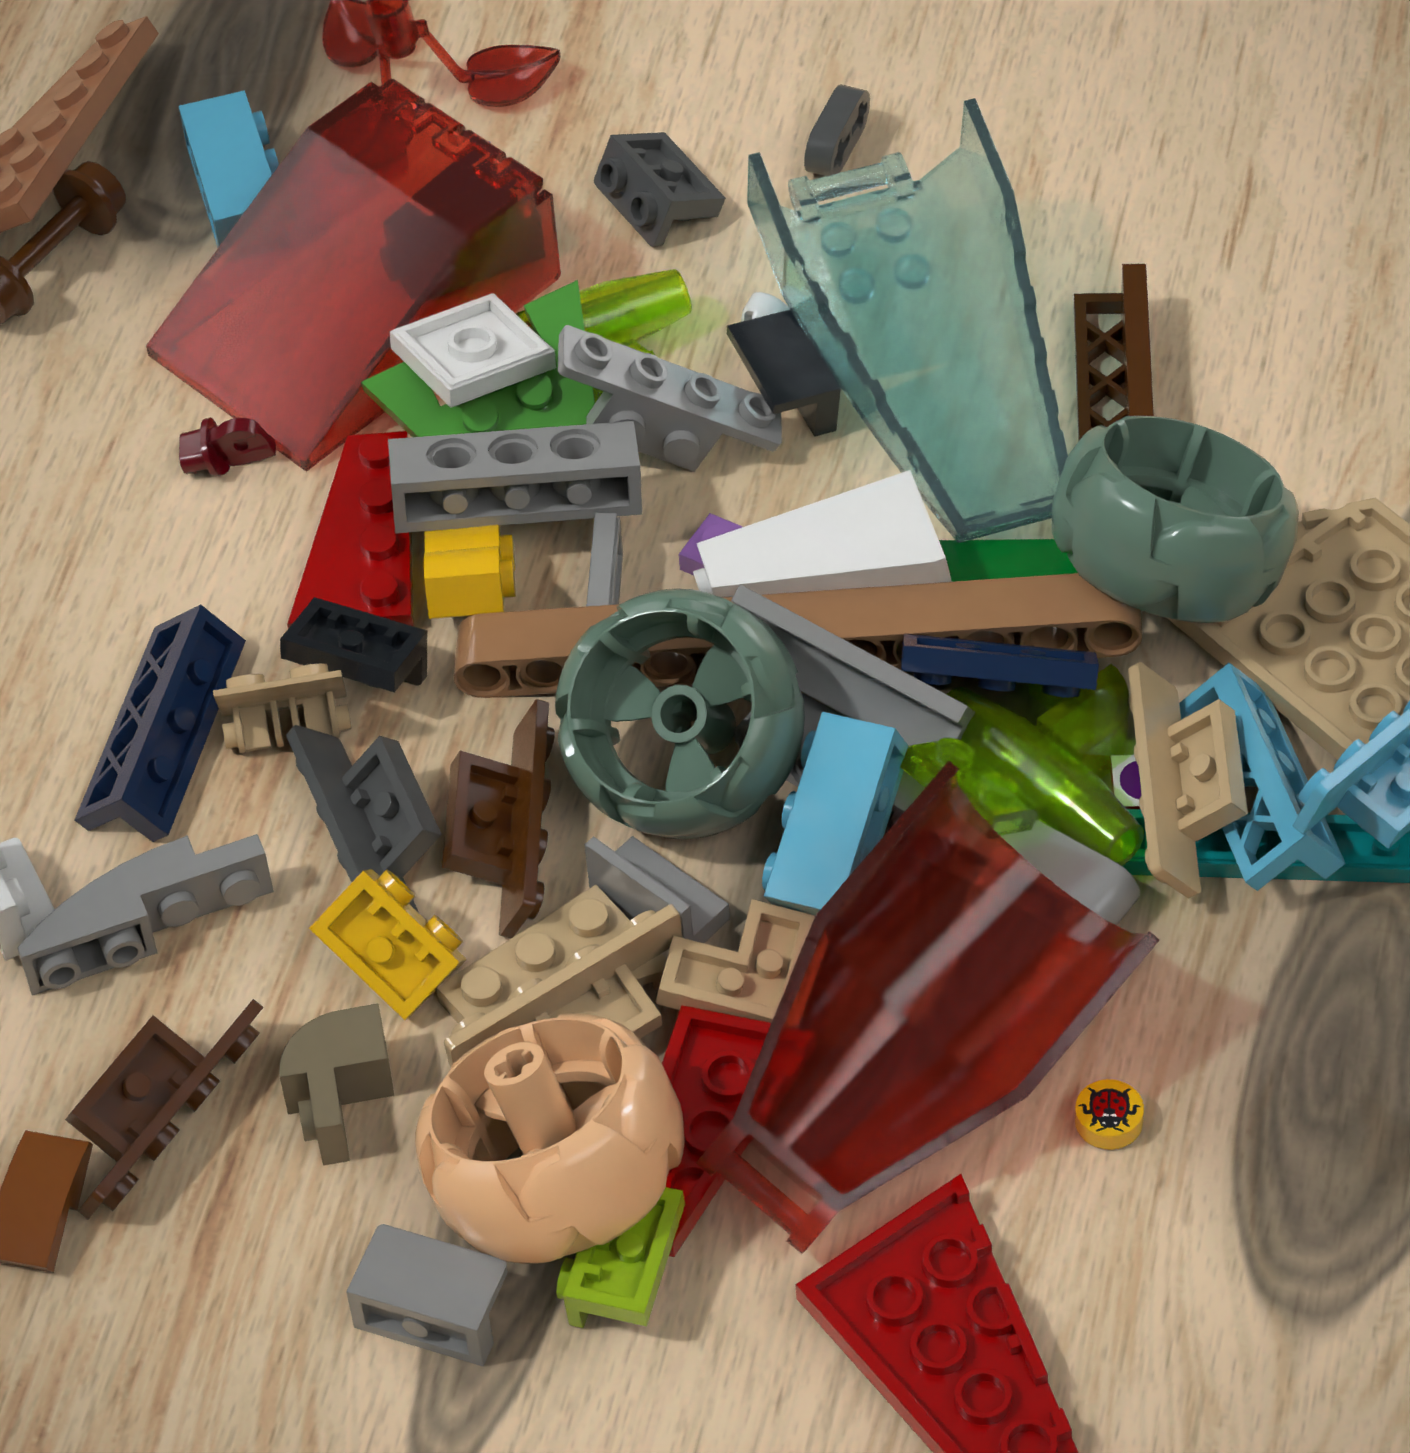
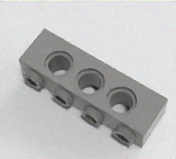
M634 421L388 439L395 533L590 519L595 517V513H617V516L642 515L640 460Z

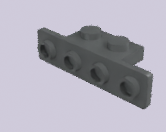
M294 725L286 734V737L296 757V766L306 779L317 804V813L326 824L338 851V860L346 870L351 883L363 870L369 869L374 870L379 876L388 869L405 883L404 875L442 834L399 741L379 735L352 766L339 738ZM412 899L409 904L419 913Z

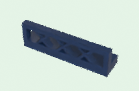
M201 604L154 627L74 819L75 822L87 831L120 817L151 842L169 835L219 710L213 690L227 688L226 680L232 677L246 642L244 638Z

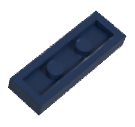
M904 634L901 670L914 672L913 677L927 684H951L952 676L978 678L977 685L979 687L996 691L1016 690L1017 682L1041 684L1043 693L1058 697H1079L1081 688L1096 690L1099 668L1096 652Z

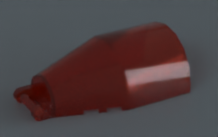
M951 761L944 765L814 917L732 1121L696 1162L711 1177L715 1172L720 1174L790 1235L786 1242L800 1254L807 1250L840 1210L1027 1098L1159 942V939L1150 931L1146 934L1131 933L1105 920L1071 897L1030 864L973 807L958 785L957 772L959 768ZM744 1138L782 1173L818 1201L808 1214L734 1151Z

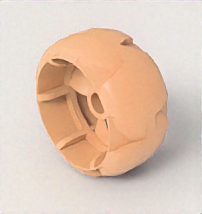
M577 1013L559 1014L557 1018L530 1022L494 1034L470 1049L453 1063L449 1073L443 1079L436 1092L430 1094L425 1101L417 1121L415 1146L419 1173L446 1225L476 1250L513 1263L538 1264L551 1262L563 1256L612 1241L632 1228L652 1210L665 1190L669 1169L678 1167L682 1159L684 1127L680 1102L659 1057L647 1048L630 1029L620 1023L599 1016ZM520 1147L523 1153L521 1157L505 1160Z

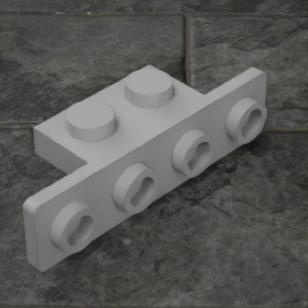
M565 325L559 334V374L603 390V393L588 413L586 424L634 421L638 452L695 472L722 434L772 452L776 451L782 443L781 412L773 414L762 394L750 392L715 379L707 374L698 373L665 361L653 354L635 350L605 339L598 334L589 333L569 325Z

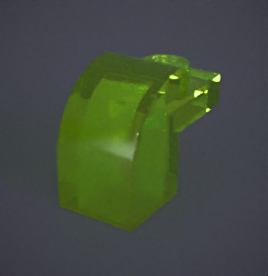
M1109 664L1098 673L1096 690L1081 688L1079 697L1048 695L1042 692L1041 684L1029 683V694L1049 709L1037 718L1036 757L1081 794L1110 772L1111 755H1124L1127 748L1129 689L1124 677L1113 664Z

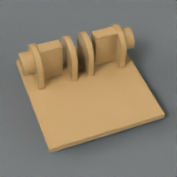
M319 663L290 669V678L265 682L263 674H247L227 679V688L213 690V695L222 717L233 715L234 718L233 723L222 724L226 749L238 747L240 753H246L247 751L271 748L266 712L270 711L277 747H283L284 742L279 710L288 708L291 711L293 726H300L297 707L303 706L306 728L337 738L340 737L339 731L352 729L348 704L335 706L334 699L347 697L341 670L329 672L327 664Z

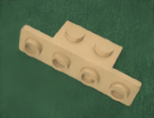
M1138 662L1128 668L1131 691L1128 703L1133 714L1136 745L1134 746V757L1139 766L1142 794L1139 799V806L1144 817L1147 840L1145 860L1148 869L1155 879L1161 883H1166L1189 899L1201 892L1195 842L1248 814L1235 710L1218 699L1181 720L1179 696L1175 686L1142 662Z
M670 904L658 912L648 910L640 913L625 925L621 934L601 946L591 944L580 949L569 958L564 968L546 979H531L516 988L507 1002L489 1013H475L463 1019L454 1027L451 1035L444 1040L450 1067L466 1052L494 1034L530 1022L557 1018L559 1014H589L610 1019L630 1029L639 1039L661 1027V1013L631 971L670 949L673 935L682 937L681 918L673 904Z

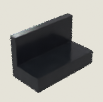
M794 309L727 325V336L773 414L798 408L814 437L837 430L841 388Z

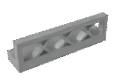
M741 584L739 585L731 601L763 620L782 640L798 670L796 678L801 692L849 718L896 728L912 752L945 769L975 713L970 707Z

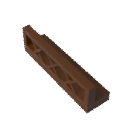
M1122 264L1121 293L1074 294L1078 442L1086 432L1096 426L1103 425L1108 427L1126 416H1154L1146 264ZM1086 314H1121V321L1104 333L1087 321ZM1104 352L1123 364L1108 376H1105L1090 365L1093 360ZM1089 383H1090L1092 386H1094V387L1091 388L1090 390H1089ZM1105 396L1110 397L1125 408L1109 421L1091 409L1092 406Z

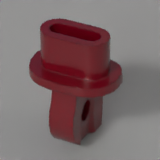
M205 418L201 422L200 429L181 433L179 437V461L185 474L208 469L212 476L225 475L229 471L230 466L244 465L276 455V441L273 437L268 435L257 421L248 418H233L224 421L219 426H217L213 418Z

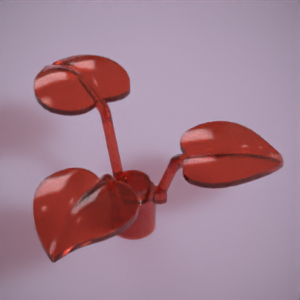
M331 0L325 15L322 31L323 47L326 56L336 65L352 68L364 66L379 56L383 102L380 112L367 108L356 109L337 117L331 122L322 139L324 156L331 169L335 168L341 172L361 173L386 167L400 159L410 149L415 139L416 126L412 117L403 114H392L394 106L390 58L401 59L412 54L416 49V43L419 38L425 41L460 83H469L468 93L474 102L489 107L514 105L536 93L558 65L561 58L560 49L534 45L492 46L472 54L467 61V70H464L429 31L427 21L425 19L415 21L409 0Z

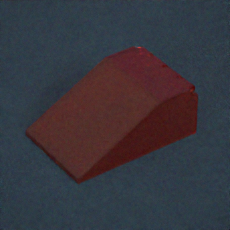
M389 79L381 86L370 82L306 128L147 343L148 356L232 418H248L257 421L267 434L271 435L275 440L276 450L307 472L344 444L347 435L357 434L385 412L363 391L361 382L404 362L391 349L390 331L494 293L515 313L559 279L561 270L553 194L545 189L540 192L544 182L540 175L513 157L506 158L504 151L472 130H466L463 124L433 104L425 103L424 98L397 80Z

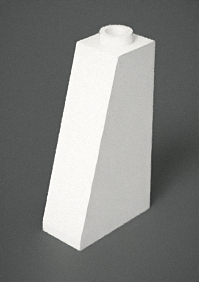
M911 470L696 543L704 568L693 571L699 591L708 592L718 597H733L740 584L763 595L952 582L946 557Z

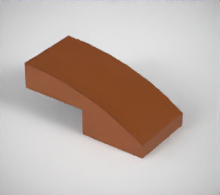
M25 1130L0 1189V1263L54 1273L69 1209L78 1210L93 1148L91 1142Z

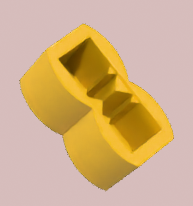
M500 525L424 532V581L429 619L505 611L504 598L516 597L515 555L512 534L501 535Z

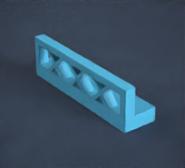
M1228 663L1182 700L1179 705L1181 720L1218 699L1235 710L1244 787H1258L1259 791L1250 815L1247 814L1222 829L1245 883L1258 891L1297 859L1326 879L1346 863L1325 817L1305 834H1301L1292 826L1305 805L1298 799V796L1308 782V779L1273 702L1262 688L1231 663ZM1264 830L1277 831L1282 842L1257 860L1255 855Z

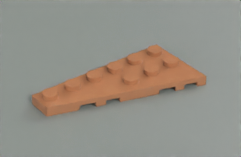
M147 16L127 24L123 20H117L104 27L96 35V42L12 128L0 134V233L32 221L159 34Z

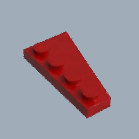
M406 431L347 435L287 623L288 628L314 597L414 626L412 532L395 533L388 439L408 438Z

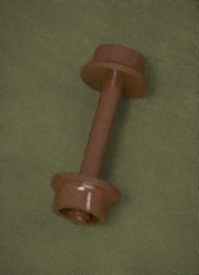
M91 161L82 163L74 170L67 169L53 188L54 196L62 209L9 260L0 256V324L5 323L13 315H25L31 310L34 305L33 292L24 277L77 226L97 235L108 234L114 229L117 223L116 215L126 203V194L120 182L108 169Z

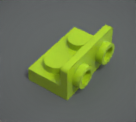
M665 1187L662 1196L652 1210L625 1233L604 1245H596L577 1252L575 1259L565 1258L558 1276L556 1294L558 1299L564 1300L570 1326L584 1328L588 1314L647 1327L685 1206L683 1191Z

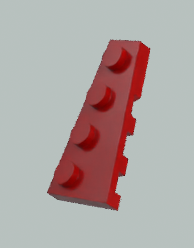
M681 1005L662 1061L664 1070L680 1102L684 1127L682 1159L678 1167L669 1169L666 1181L667 1188L683 1191L685 1201L669 1256H676L812 1048V1031Z

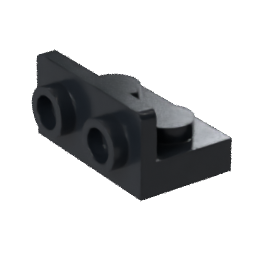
M314 597L280 638L281 659L301 665L327 664L329 672L341 670L342 677L395 693L403 681L419 686L426 679L428 631Z

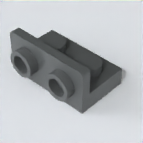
M665 132L610 135L594 177L596 187L651 247L664 244L673 220L689 221L695 218L718 217L726 199Z

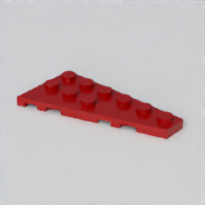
M959 1174L795 1284L796 1299L933 1453H1078L1072 1439L1071 1426L1063 1408L1059 1409L1048 1383V1373L1009 1283H1005L992 1253L991 1241L984 1225H980L970 1202V1193L962 1174Z

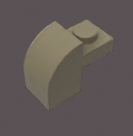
M378 1003L329 1012L309 1021L291 1037L282 1053L279 1074L288 1115L300 1114L305 1142L318 1140L323 1166L350 1161L341 1105L394 1096Z

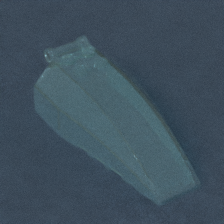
M976 99L964 101L960 147L920 180L916 181L912 180L903 155L897 152L882 156L881 163L809 180L807 176L788 180L789 196L794 208L792 210L780 206L760 152L748 155L747 204L782 297L806 336L827 364L846 397L901 473L911 470L922 500L958 543L1051 519L1053 497L1068 453L1064 434L1059 426V410L1055 390H1052L1046 362L1047 351L1044 337L1041 338L1036 313V297L1034 287L1030 284L1025 259L1026 248L1014 190ZM883 185L888 186V188L841 199L838 201L822 205L818 204V202L848 195L851 193Z

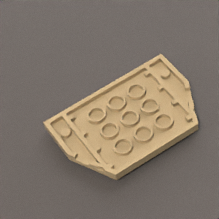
M1376 497L1347 503L1339 509L1330 510L1323 508L1302 513V521L1298 522L1297 540L1282 579L1263 604L1252 607L1247 613L1224 622L1198 623L1171 618L1167 619L1225 666L1231 663L1256 682L1279 712L1338 760L1355 740L1360 739L1367 744L1374 729L1391 711L1394 710L1401 716L1410 700V524Z

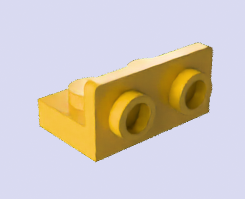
M372 869L363 870L309 929L404 1020H407L436 988L467 960L457 950L463 943V940L438 916L434 915L427 922L409 904L415 897V894L391 871L386 869L379 876Z

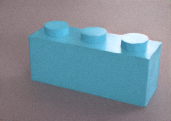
M245 90L180 105L179 111L186 147L221 261L289 246L285 222L294 220V213L287 187L276 189L275 183L282 182L274 148L264 150L262 146L270 144L262 111L252 113Z
M821 713L816 731H810L803 744L801 764L804 770L797 792H790L783 807L782 826L785 830L778 852L770 854L763 870L762 886L765 890L764 897L771 904L815 915V923L854 932L911 749L896 728L831 713Z

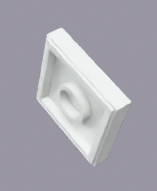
M494 293L390 331L391 349L450 408L556 368L555 350Z

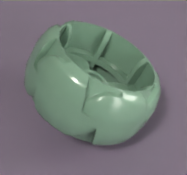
M1126 416L1108 427L1099 425L1089 430L1070 452L1053 497L1051 525L1057 547L1061 552L1067 553L1070 562L1077 570L1079 576L1101 592L1124 604L1154 615L1180 621L1215 623L1232 620L1247 613L1252 607L1263 604L1279 585L1297 540L1299 511L1293 492L1284 487L1276 469L1265 458L1242 443L1207 427L1182 420L1156 416Z
M664 589L645 593L618 605L617 612L591 626L571 650L560 675L555 697L556 715L560 718L558 744L561 755L576 786L598 810L609 818L638 831L664 838L697 839L716 835L743 823L753 816L769 795L776 794L780 790L796 763L805 725L804 699L796 678L798 670L789 651L777 634L763 620L739 605L708 592L693 589ZM696 638L714 644L705 655L692 687L674 685L660 692L644 674L632 666L634 662L644 664L651 658L648 649L667 640ZM743 697L745 700L752 702L751 717L746 737L738 754L728 768L720 765L715 767L708 754L717 753L727 747L734 737L733 734L736 728L734 713L726 703ZM651 718L656 732L663 739L675 743L666 780V791L646 785L624 766L613 746L621 741L619 730L611 726V721H635Z

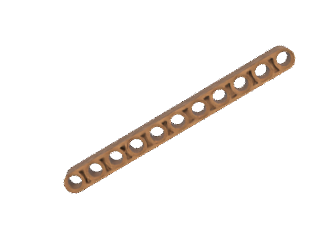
M1078 573L762 595L900 670L904 634L1096 652L1097 658L1127 655L1135 651L1142 641L1141 610L1124 604L1101 592L1080 577ZM721 597V598H724V599H727V600L731 601L733 597ZM620 604L471 615L462 620L458 626L454 683L465 694L482 698L556 693L564 664L580 637L591 626L617 612V606ZM696 638L667 640L648 649L651 658L644 664L634 662L632 666L644 674L656 687L691 685L694 683L697 671L705 655L714 644Z

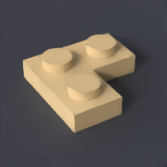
M751 899L738 952L673 935L655 1004L680 1010L681 1005L788 1026L815 915Z

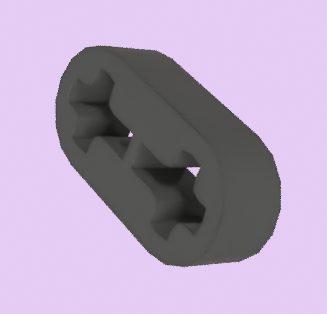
M843 84L835 88L810 133L804 157V166L807 172L833 179L837 178L841 173L867 122L870 109V94L867 90Z

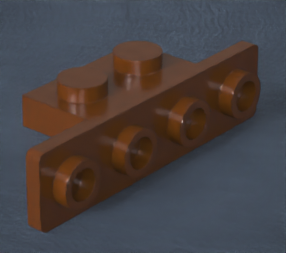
M539 699L534 701L514 731L511 765L461 750L450 765L442 868L502 885L499 936L510 939L515 936L526 919H535L541 908L545 889L544 883L537 881L538 865L543 859L548 842V832L541 828V819L551 793V779L544 777L545 762L549 758L553 747L555 730L552 727H548L549 702Z
M253 999L205 1057L152 1015L65 1119L117 1162L80 1207L79 1213L89 1219L102 1203L112 1211L118 1206L139 1180L129 1171L143 1153L153 1161L156 1160L180 1131L178 1127L170 1122L184 1104L195 1112L220 1082L217 1077L210 1073L224 1056L235 1064L260 1034L250 1024L264 1008L261 1004Z

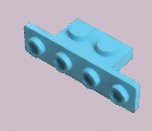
M1410 700L1401 716L1393 710L1382 719L1372 732L1367 744L1360 739L1355 740L1340 756L1334 766V771L1329 773L1326 769L1321 768L1310 778L1298 796V799L1305 805L1292 825L1301 834H1305L1337 807L1388 849L1410 831Z

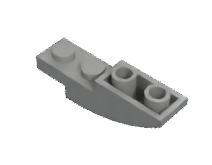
M258 834L196 855L188 836H185L126 861L83 887L40 922L17 947L32 996L50 989L65 988L77 980L115 967L130 966L139 959L157 954L153 932L168 927L182 926L195 918L230 906L244 905L257 897L274 892L266 853Z

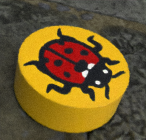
M1103 1079L1087 1085L1079 1093L1075 1103V1126L1079 1135L1090 1145L1107 1150L1123 1148L1134 1142L1142 1131L1144 1104L1140 1094L1131 1085L1119 1080Z

